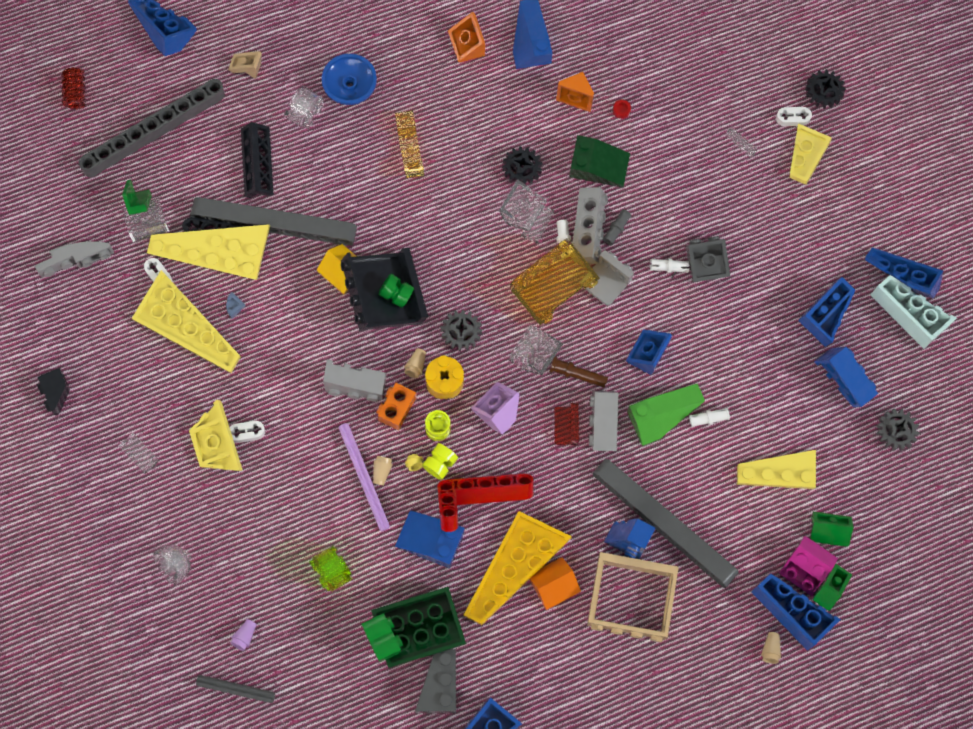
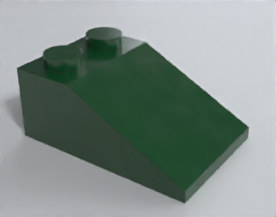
M577 135L569 177L624 188L630 153L596 138Z

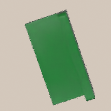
M131 179L126 181L122 196L128 214L146 212L152 197L150 189L135 192Z
M813 511L811 517L813 527L810 539L816 543L848 547L854 528L852 517Z

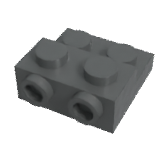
M719 236L708 237L706 242H701V239L690 240V244L685 245L692 282L730 277L725 239H719Z

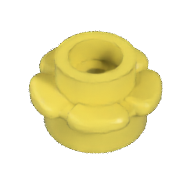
M412 454L408 456L405 465L409 471H417L422 468V461L424 459L422 456L419 457L417 454Z

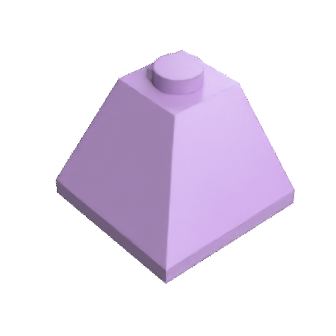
M496 382L471 409L493 430L503 434L516 421L519 393Z

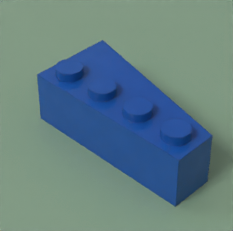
M769 574L751 592L807 651L815 646L841 620L837 616H832L826 612V609L820 605L817 606L808 600L809 598L794 591L791 586L773 574Z

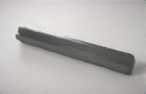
M198 675L196 685L199 687L273 703L275 700V693L203 675Z

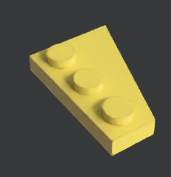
M798 123L790 170L791 179L807 185L828 148L831 137Z

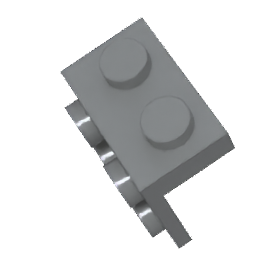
M604 250L599 256L598 264L581 281V286L603 304L610 306L632 281L634 272L629 265L622 264L615 254Z

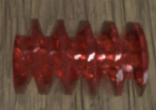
M71 67L63 70L61 73L62 104L69 109H83L86 107L84 103L86 98L83 96L85 94V89H83L85 87L83 82L85 80L83 76L84 70Z

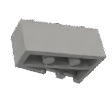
M592 391V396H590L592 415L589 416V427H592V434H589V446H592L593 451H617L618 392Z

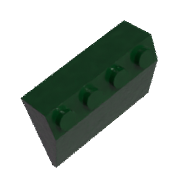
M449 587L371 610L373 618L383 613L385 617L390 616L394 628L391 630L394 636L399 635L403 644L400 647L401 653L386 659L388 669L466 645Z

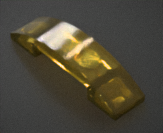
M413 110L395 113L406 179L425 176Z

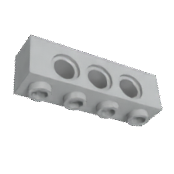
M601 187L579 189L571 258L576 264H598V258L601 254L600 241L603 240L604 236L602 225L606 220L604 208L608 203L607 194L604 193Z

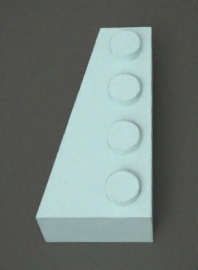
M891 275L871 293V296L923 349L957 319L953 315L949 316L944 313L943 309L939 306H934L926 301L924 296L915 294L911 291L910 287Z

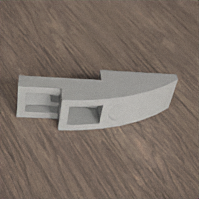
M89 241L68 244L49 251L52 258L35 265V268L41 278L50 277L61 269L70 268L74 263H77L79 268H87L93 262L109 258L114 251L110 243Z

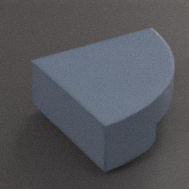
M231 292L227 297L226 309L230 318L233 319L245 307V304Z

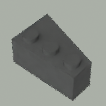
M450 649L433 655L415 714L456 713V649Z

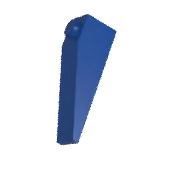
M873 247L865 257V261L887 275L893 276L910 287L915 293L934 299L940 289L943 270Z

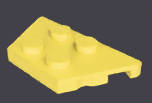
M216 400L208 413L205 412L200 421L189 430L199 465L203 468L242 471L222 402Z

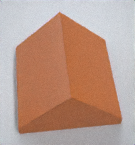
M471 12L448 30L458 62L485 56V41L475 12Z
M583 72L559 81L556 101L591 112L594 92Z
M563 557L542 567L529 579L546 610L581 592L573 570Z

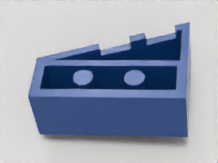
M843 277L839 278L798 321L822 345L828 346L834 341L836 331L841 325V320L847 311L855 289Z
M847 347L829 349L814 362L817 366L821 364L828 372L826 376L829 380L833 378L839 385L838 390L852 407H862L879 394L875 389L876 385L866 376L863 366L855 360V355L851 349Z
M630 519L627 523L623 520L620 524L615 521L604 542L624 552L625 557L640 559L655 527L640 519Z

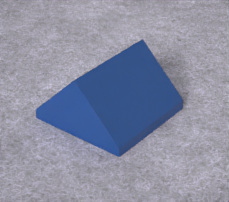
M643 329L626 362L652 375L667 349L672 335L670 333Z

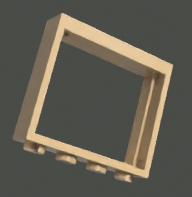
M600 552L587 625L591 626L592 630L603 631V629H609L611 633L622 635L625 632L630 633V636L633 638L641 639L642 636L650 637V640L654 642L666 640L668 638L679 567ZM603 565L669 577L661 632L595 619Z

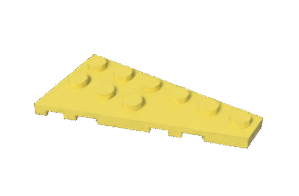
M270 225L151 235L147 253L257 280Z
M161 270L132 319L232 373L241 358L240 355Z

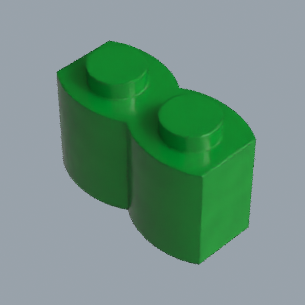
M383 613L361 624L379 663L401 653L400 647L403 644L399 635L394 636L391 630L394 628L390 616L385 617Z

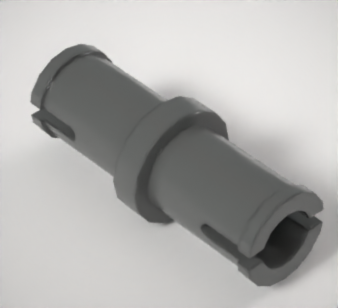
M624 209L621 210L616 220L610 224V229L603 238L604 243L609 246L614 244L619 234L623 233L626 223L631 218L630 212Z

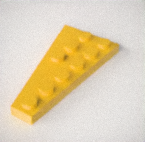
M518 511L468 605L464 617L483 625L572 537Z

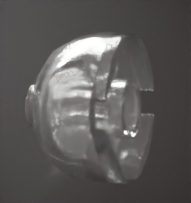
M173 544L165 545L153 552L154 561H159L161 565L158 568L170 584L174 583L176 585L187 577L191 568L189 561L191 555L186 549L183 550L181 547Z

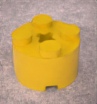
M445 355L431 361L425 372L427 390L437 399L456 397L461 392L464 384V371L461 364L457 360ZM442 376H443V377H446V376H447V377H448V380H447L446 378H444L443 380H441V377H442Z

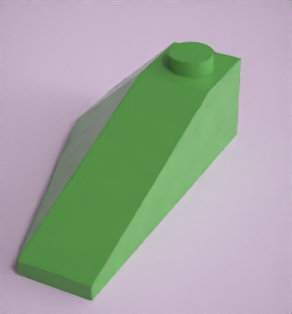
M694 384L629 406L627 413L641 445L645 446L664 437L680 421L704 403L705 399L698 384Z

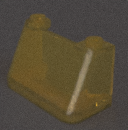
M566 238L517 276L510 283L513 294L536 322L541 325L550 322L553 319L554 310L581 288L591 289L597 285V280L600 277L571 239Z

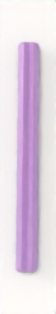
M342 424L339 426V430L378 527L380 531H385L390 528L349 424Z

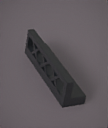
M250 122L241 128L244 196L252 198L257 194L271 197L274 195L270 127ZM258 130L264 132L263 140L258 135ZM259 146L265 151L264 157L259 152ZM260 163L266 168L265 174L260 169ZM261 180L267 185V190L261 188Z

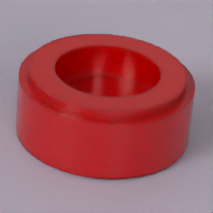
M623 99L617 100L612 110L614 116L619 119L627 118L631 112L630 103Z

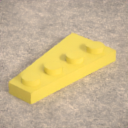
M816 450L740 463L737 465V485L815 489Z

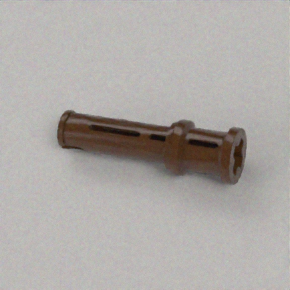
M554 356L549 371L550 373L562 374L565 378H577L605 388L608 376L574 366L573 362L570 361L568 363L559 360L556 356Z

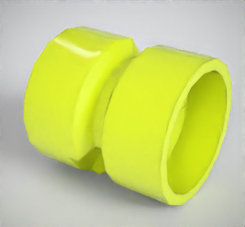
M441 410L430 412L425 419L426 434L431 440L442 441L450 434V418Z
M438 443L432 451L433 456L427 457L422 467L435 478L443 480L448 473V467H452L458 457L449 448Z

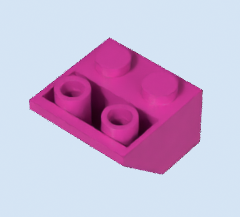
M804 536L779 574L813 596L833 569L838 558Z

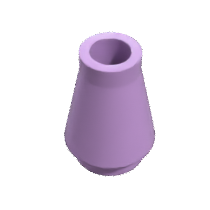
M246 619L245 623L231 637L232 641L230 643L237 649L244 651L250 645L257 624Z

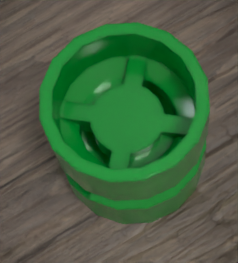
M390 274L383 283L378 295L386 300L392 299L393 304L402 308L410 298L414 287L406 282L401 283L400 278Z

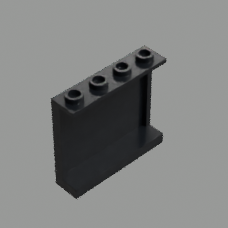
M402 248L399 253L351 257L349 252L343 257L340 264L341 270L344 271L346 278L345 286L349 290L350 304L354 309V320L358 324L359 331L418 325L428 318L410 248ZM390 274L400 278L401 283L406 282L414 287L410 298L402 308L393 304L392 299L386 300L378 295L383 283Z

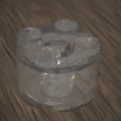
M303 85L302 89L299 88L288 104L290 105V110L285 111L284 117L301 128L309 130L314 122L312 118L315 114L319 115L323 109L322 103L324 99Z

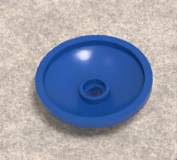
M357 54L336 56L327 63L322 73V86L325 93L330 99L339 104H359L368 99L376 88L377 76L373 65L366 58Z

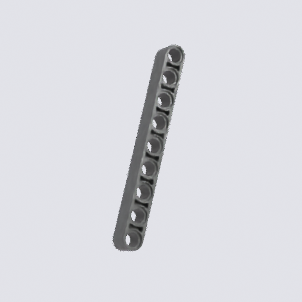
M218 79L209 80L86 153L79 159V166L83 174L87 177L96 176L220 102L225 96L222 82ZM199 98H204L202 101H196ZM184 107L188 108L185 111H181V109ZM156 126L155 129L149 130L150 127ZM140 135L138 139H133L135 136ZM125 145L123 148L117 149L118 146ZM108 154V157L101 158L103 155ZM92 164L91 167L85 168L86 165Z
M201 197L194 198L190 213L192 218L231 223L235 227L270 225L268 233L346 246L354 244L357 225L350 222Z
M604 459L592 473L600 483L649 525L655 527L657 532L719 585L727 588L739 574L738 570L610 460Z

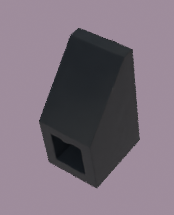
M60 368L38 376L40 383L37 384L41 395L44 394L46 397L44 404L47 411H52L55 416L60 414L70 392L64 373Z

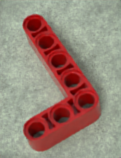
M523 473L440 481L437 489L441 529L445 532L457 530L459 526L457 505L517 501L532 498L534 496L533 476Z

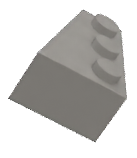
M327 359L323 383L325 391L329 395L340 396V394H343L352 399L364 397L368 401L373 402L383 400L386 373L363 367L361 370L350 368V364L346 363L342 367L332 364L333 360Z

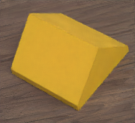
M341 244L327 251L317 268V272L344 295L348 289L345 286L346 278L344 271L341 270V260L349 252L351 257L357 256L345 245Z

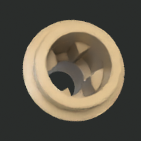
M417 348L404 366V372L409 377L418 378L419 375H422L426 356L424 350Z
M381 456L376 457L373 469L374 484L384 486L393 465L391 464L392 459Z
M775 632L768 633L761 653L764 662L776 664L781 659L780 634Z

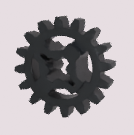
M827 69L824 73L818 70L817 74L813 73L808 78L805 91H808L806 97H811L810 103L815 101L816 107L821 104L823 109L827 105L833 108L834 103L838 105L843 99V93L846 90L843 87L845 82L839 81L841 76L835 77V72L833 71L829 74Z
M519 146V151L513 148L512 154L507 152L506 158L503 159L502 171H506L504 174L505 178L510 177V183L516 181V186L522 183L526 187V182L532 185L533 179L538 180V174L542 173L541 167L543 163L540 162V155L535 156V150L529 152V147L523 150Z

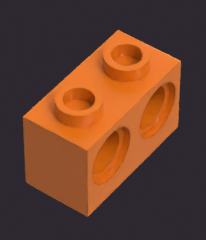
M395 382L393 387H389L385 395L387 399L384 404H380L376 413L378 414V421L399 431L417 396L415 391ZM403 394L405 399L398 401L395 399V396ZM388 411H395L396 415L390 418L386 416V413Z

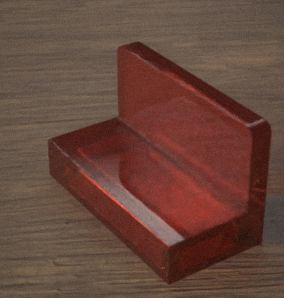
M571 403L570 407L554 408L555 445H578V403Z

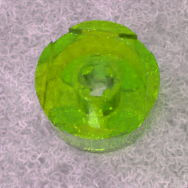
M334 545L315 555L309 561L313 570L321 575L318 579L323 588H326L328 592H333L353 580L346 562L342 556L337 555L336 552L338 550Z

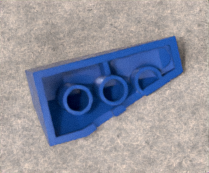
M128 0V4L152 42L165 57L182 51L197 31V28L186 17L176 16L173 10H165L160 7V3L154 0Z
M520 1L513 46L516 69L551 64L553 53L539 1Z

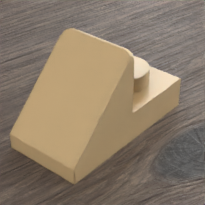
M256 51L234 54L228 70L232 73L246 72L256 79L261 66L262 53Z

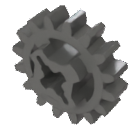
M462 309L461 314H458L455 310L454 316L448 314V320L443 319L445 326H441V331L444 332L441 334L442 339L447 338L445 344L451 343L452 350L458 347V350L461 351L462 347H465L468 351L469 345L475 347V341H480L479 335L482 334V330L478 328L481 327V322H477V316L471 317V311L465 314V311ZM463 324L464 330L462 336H460L459 330Z
M893 409L891 414L887 411L884 414L885 417H880L879 421L881 423L876 425L880 430L876 434L882 436L880 442L885 441L886 448L891 445L893 451L897 447H899L900 451H903L905 446L909 449L912 446L911 443L917 441L915 437L920 432L915 430L919 427V424H914L916 417L911 419L909 417L910 412L905 415L903 409L898 413L896 409ZM901 425L899 432L895 435L897 427Z

